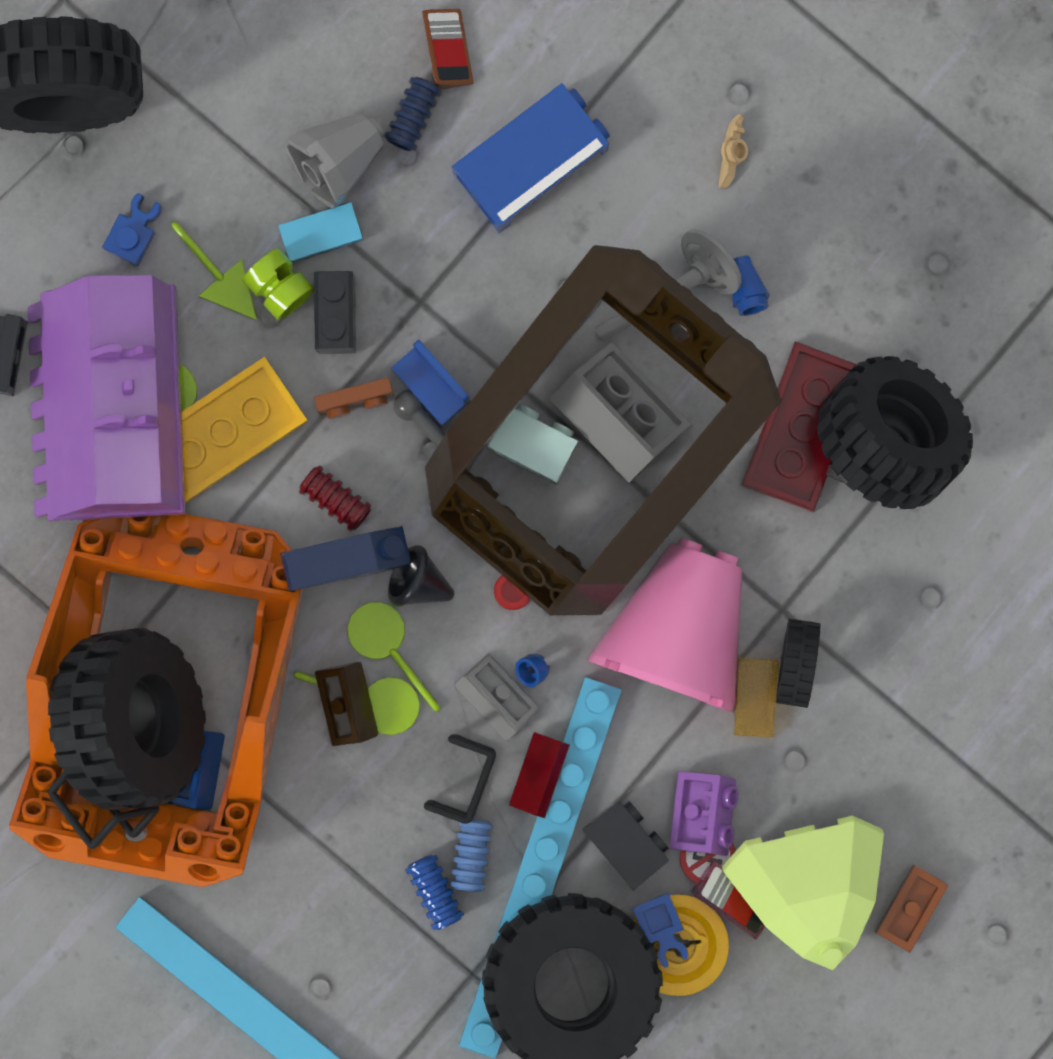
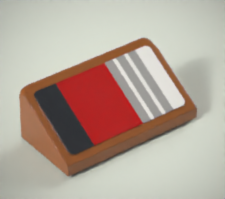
M430 9L422 11L435 85L440 90L474 84L461 10Z

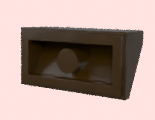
M353 662L315 671L332 746L362 743L376 737L378 730L361 662Z

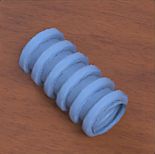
M473 819L468 824L458 822V825L461 826V832H457L456 837L460 838V842L455 844L458 856H454L453 861L457 863V866L452 869L455 880L451 881L450 886L457 890L481 892V890H485L482 878L487 877V873L483 872L484 866H488L485 854L490 853V848H486L487 842L491 841V836H488V830L493 829V824H490L489 821Z

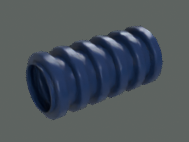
M420 77L410 78L409 83L411 87L406 88L404 91L406 98L401 99L399 102L401 109L396 110L394 113L397 118L389 124L392 129L384 135L389 143L406 151L416 150L417 145L415 141L420 140L422 137L419 132L427 126L424 121L432 115L429 110L437 104L434 99L442 93L438 86Z

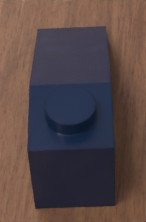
M403 526L368 532L280 553L289 592L387 572L411 564Z

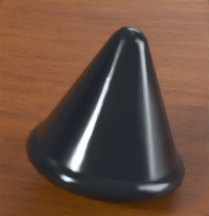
M420 545L410 547L408 551L411 564L394 569L391 574L388 586L390 603L393 606L401 607L409 604L452 600L455 595L453 588L430 559L426 549Z

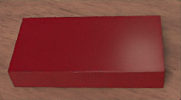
M536 732L533 733L509 806L545 818L570 744Z

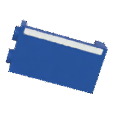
M561 83L452 165L455 177L498 233L511 225V219L596 154L600 152L603 155L608 151L609 142L606 139L610 137V134L599 119L596 118L592 121L583 110L587 105L574 88L568 91L565 85Z

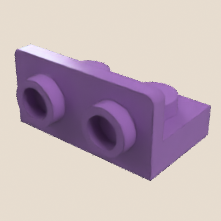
M678 771L669 849L720 856L728 855L729 847L734 839V829L732 827L733 809L738 802L736 779L722 775Z

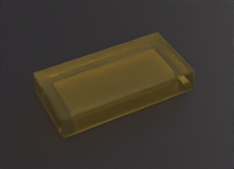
M738 658L734 735L773 738L778 660Z

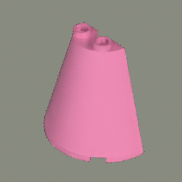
M680 538L678 545H668L593 649L588 662L627 674L733 713L736 706L742 568L737 566L739 558L717 551L715 557L700 552L702 549L701 544Z

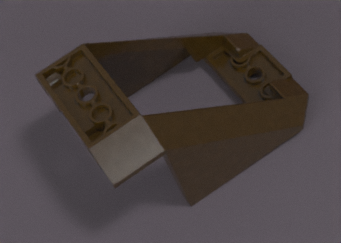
M594 245L450 427L427 462L425 471L431 514L550 616L602 615L782 402L767 357L756 348L753 342L739 334L718 313L708 308L687 287L678 283L656 261L648 258L640 250ZM602 301H604L722 399L726 405L590 568L585 570L575 554L566 551L560 545L556 549L550 546L539 532L531 530L516 517L512 509L500 504L496 500L499 494L493 490L487 480L482 477H475L469 470L489 440L573 335L597 310Z

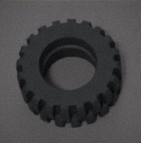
M880 356L859 362L826 397L818 413V437L820 441L824 442L822 444V451L825 458H830L833 463L831 466L837 476L841 474L847 481L846 485L850 489L863 493V498L870 502L880 501L882 506L887 508H897L899 506L900 509H915L916 507L929 504L964 470V467L970 461L971 449L973 448V433L969 432L971 430V423L969 417L964 416L962 412L964 406L959 398L955 399L950 393L952 389L945 382L940 383L935 378L936 374L929 369L922 370L918 368V363L911 360H904L902 362L899 357L885 356L882 358ZM887 425L893 428L903 438V440L896 436L888 428Z

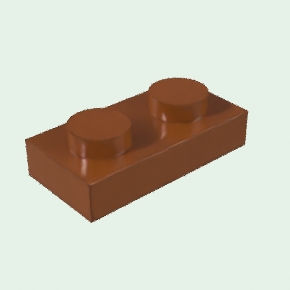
M388 377L314 396L317 412L320 415L327 414L328 419H335L351 414L349 408L362 404L365 405L366 410L387 405V398L393 397L394 392Z
M912 865L877 926L875 933L911 953L949 885Z

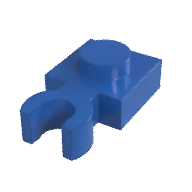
M137 193L131 201L132 214L130 218L119 214L102 246L104 250L137 267L155 235V232L147 228L149 222L155 221L162 211V206L155 202L150 212H141L140 205L144 197L140 193Z
M669 893L632 907L639 926L645 932L649 942L653 943L658 940L660 944L658 959L664 968L669 966L665 957L666 951L669 948H677L683 960L688 958L685 945L681 941L676 940L673 935L684 929Z

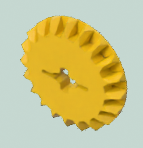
M677 894L670 895V898L684 930L674 934H680L682 940L700 941L692 942L685 946L688 952L687 959L683 960L681 955H676L674 949H668L665 954L669 966L664 968L659 959H657L658 968L662 971L663 986H660L659 992L670 996H686L702 991L718 978L727 961L729 939L721 917L712 906L699 898ZM635 918L634 922L639 925L637 918ZM657 940L651 944L658 956V950L656 949L660 947V944Z

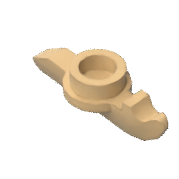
M741 114L735 116L729 123L725 141L721 147L722 162L718 187L722 189L729 187L735 177L736 165L743 162L748 155L747 144L740 139L741 134L745 131L742 127L744 117Z

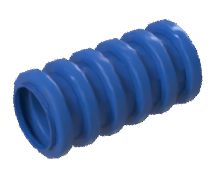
M431 854L411 863L405 871L413 877L410 882L418 888L415 892L416 895L422 896L421 906L423 908L427 907L429 911L426 913L428 919L432 918L434 922L431 924L432 929L440 930L461 920L464 913L462 910L458 911L456 907L459 904L458 900L452 899L453 889H448L446 886L449 881L447 877L443 878L441 872L444 870L442 866L438 867L436 861H438L437 855L432 856Z

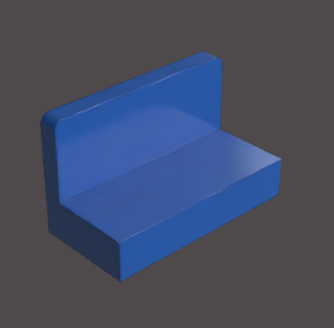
M418 339L413 344L414 348L392 366L391 370L420 400L437 422L444 426L471 400L463 388Z

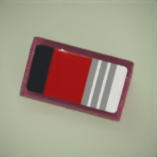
M712 860L691 889L692 894L757 940L765 925L725 875L722 866Z

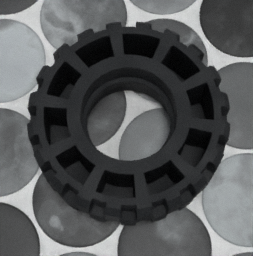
M60 16L59 18L33 17V19L26 20L18 19L0 25L1 129L23 131L24 133L42 132L48 134L71 131L81 132L122 122L127 116L131 117L136 113L143 100L141 49L127 30L119 29L117 25L108 22L102 23L95 19H78L67 16Z
M134 628L93 634L89 638L82 639L63 658L58 666L60 671L52 681L50 690L53 692L51 701L48 702V715H50L51 723L49 735L51 742L54 743L56 750L54 755L58 766L63 768L66 773L65 778L71 787L79 790L80 796L106 810L153 807L170 802L192 781L191 776L198 770L201 762L199 757L201 750L204 748L206 738L204 735L206 713L202 706L201 698H203L201 687L197 685L194 677L196 673L191 663L187 662L183 657L184 653L177 645L170 643V639L155 631L152 632L146 628Z
M568 893V896L561 897L551 895L541 898L542 901L532 906L528 904L518 910L519 914L510 922L506 921L498 931L500 934L495 943L490 944L486 954L488 959L486 968L482 973L484 1004L490 1020L503 1043L512 1053L517 1054L522 1059H620L624 1055L628 1059L638 1050L635 1045L642 1037L647 1038L654 1027L651 1021L654 1014L660 1012L662 999L659 997L660 986H663L662 971L658 968L657 953L647 939L645 932L622 910L597 897H585L582 894ZM567 948H581L596 955L603 963L608 975V990L600 1006L588 1016L573 1021L560 1020L548 1014L541 1007L535 990L536 976L542 964L554 953Z

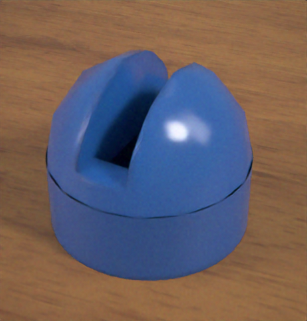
M538 653L528 654L517 661L515 671L522 684L527 687H535L546 679L550 668L544 661V656ZM530 666L534 668L535 673H532Z

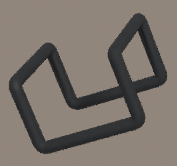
M452 734L448 737L450 743L487 756L470 806L466 813L439 802L427 800L424 803V809L460 823L468 824L475 816L496 758V752L489 746Z
M64 771L51 785L48 792L58 809L84 843L91 849L98 847L118 822L130 837H137L160 810L159 806L143 807L122 813L118 809L109 810L113 817L92 840L57 794L59 788L66 781V773ZM145 815L134 829L127 821V819Z

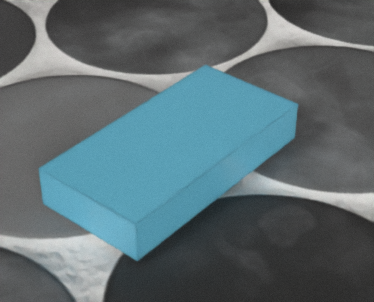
M351 202L337 206L334 209L331 208L278 225L288 258L292 263L363 241Z

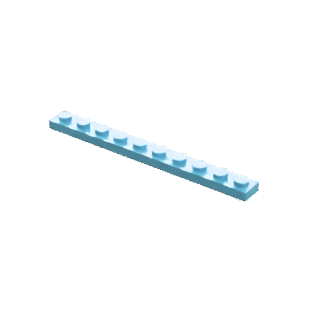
M587 677L584 678L563 740L564 743L570 744L545 818L538 816L536 818L499 929L506 921L510 922L519 914L517 911L528 904L532 906L541 902V898L552 895L619 700L621 689ZM497 932L495 941H496V939L498 938V936H499V934H500L499 932ZM481 979L459 1047L496 1059L502 1039L495 1030L486 1010L483 999L484 986Z

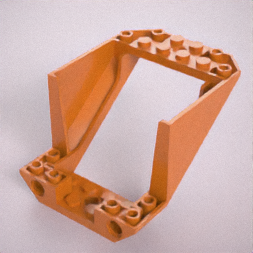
M189 514L88 519L77 525L26 677L30 763L9 824L11 831L49 858L188 885L206 887L243 874L260 811L303 589L289 592L280 553L291 551V548L277 531ZM187 547H197L202 552L197 555H187L182 550ZM112 572L259 600L255 618L251 658L228 776L218 813L171 804H159V812L142 831L146 834L143 840L137 842L128 840L125 837L127 833L118 822L95 849L89 848L52 801L48 793L51 785L64 771L62 767L58 766L54 755L56 753L54 743L50 740L49 728H51L50 715H48V702L51 701L53 691L50 689L53 678L59 673L60 669L58 666L63 658L70 653V650L79 641L101 632ZM67 780L57 791L59 797L92 840L113 817L109 810L92 804L80 796L79 790L71 787ZM138 808L123 809V810H119V811L122 813V812H126V811H130V810H134V809H138ZM145 815L127 819V821L134 829Z

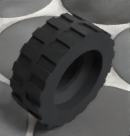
M788 619L780 662L776 703L808 708L818 657L820 623Z

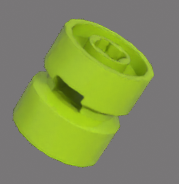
M276 248L262 257L248 270L242 279L256 297H265L264 306L277 321H281L291 315L315 291L312 284L301 272H292L294 264L280 248Z

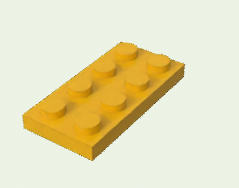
M265 356L181 412L185 504L309 422Z

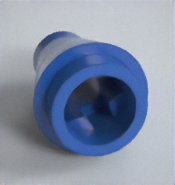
M750 256L734 258L741 274L742 284L740 289L732 294L733 308L738 309L740 316L753 315L764 311L769 307L767 299L770 295L756 272Z

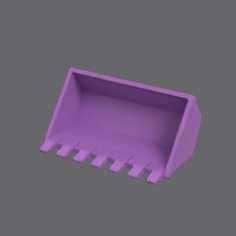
M152 275L85 276L57 289L41 293L40 302L28 306V322L36 323L41 321V334L29 338V354H42V366L30 371V386L34 388L43 386L44 397L31 403L32 420L44 418L45 431L32 436V451H45L46 464L33 468L34 485L47 483V496L34 501L35 517L48 516V521L186 514L177 294L175 285L166 284Z

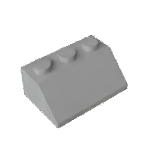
M612 342L577 369L549 398L628 483L691 426Z

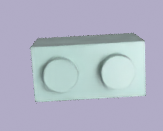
M519 404L518 408L513 410L493 435L488 445V450L557 485L578 444V441L572 438L574 431L557 422H553L550 427L538 421L539 413Z

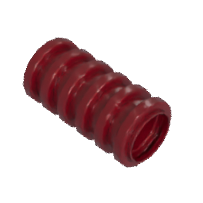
M321 465L314 467L301 483L299 493L302 495L307 493L309 501H317L319 503L318 508L329 510L328 515L330 517L334 515L338 517L337 522L339 524L346 523L348 531L356 530L370 513L371 504L369 502L365 504L361 502L362 497L360 495L353 496L351 488L344 489L342 481L337 480L335 482L331 473L325 474L323 472L324 468Z

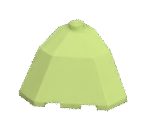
M853 815L837 819L838 825L815 830L814 825L784 831L785 837L762 842L761 837L746 840L722 866L725 875L768 930L802 958L834 970L858 944L875 905L884 832L882 828Z

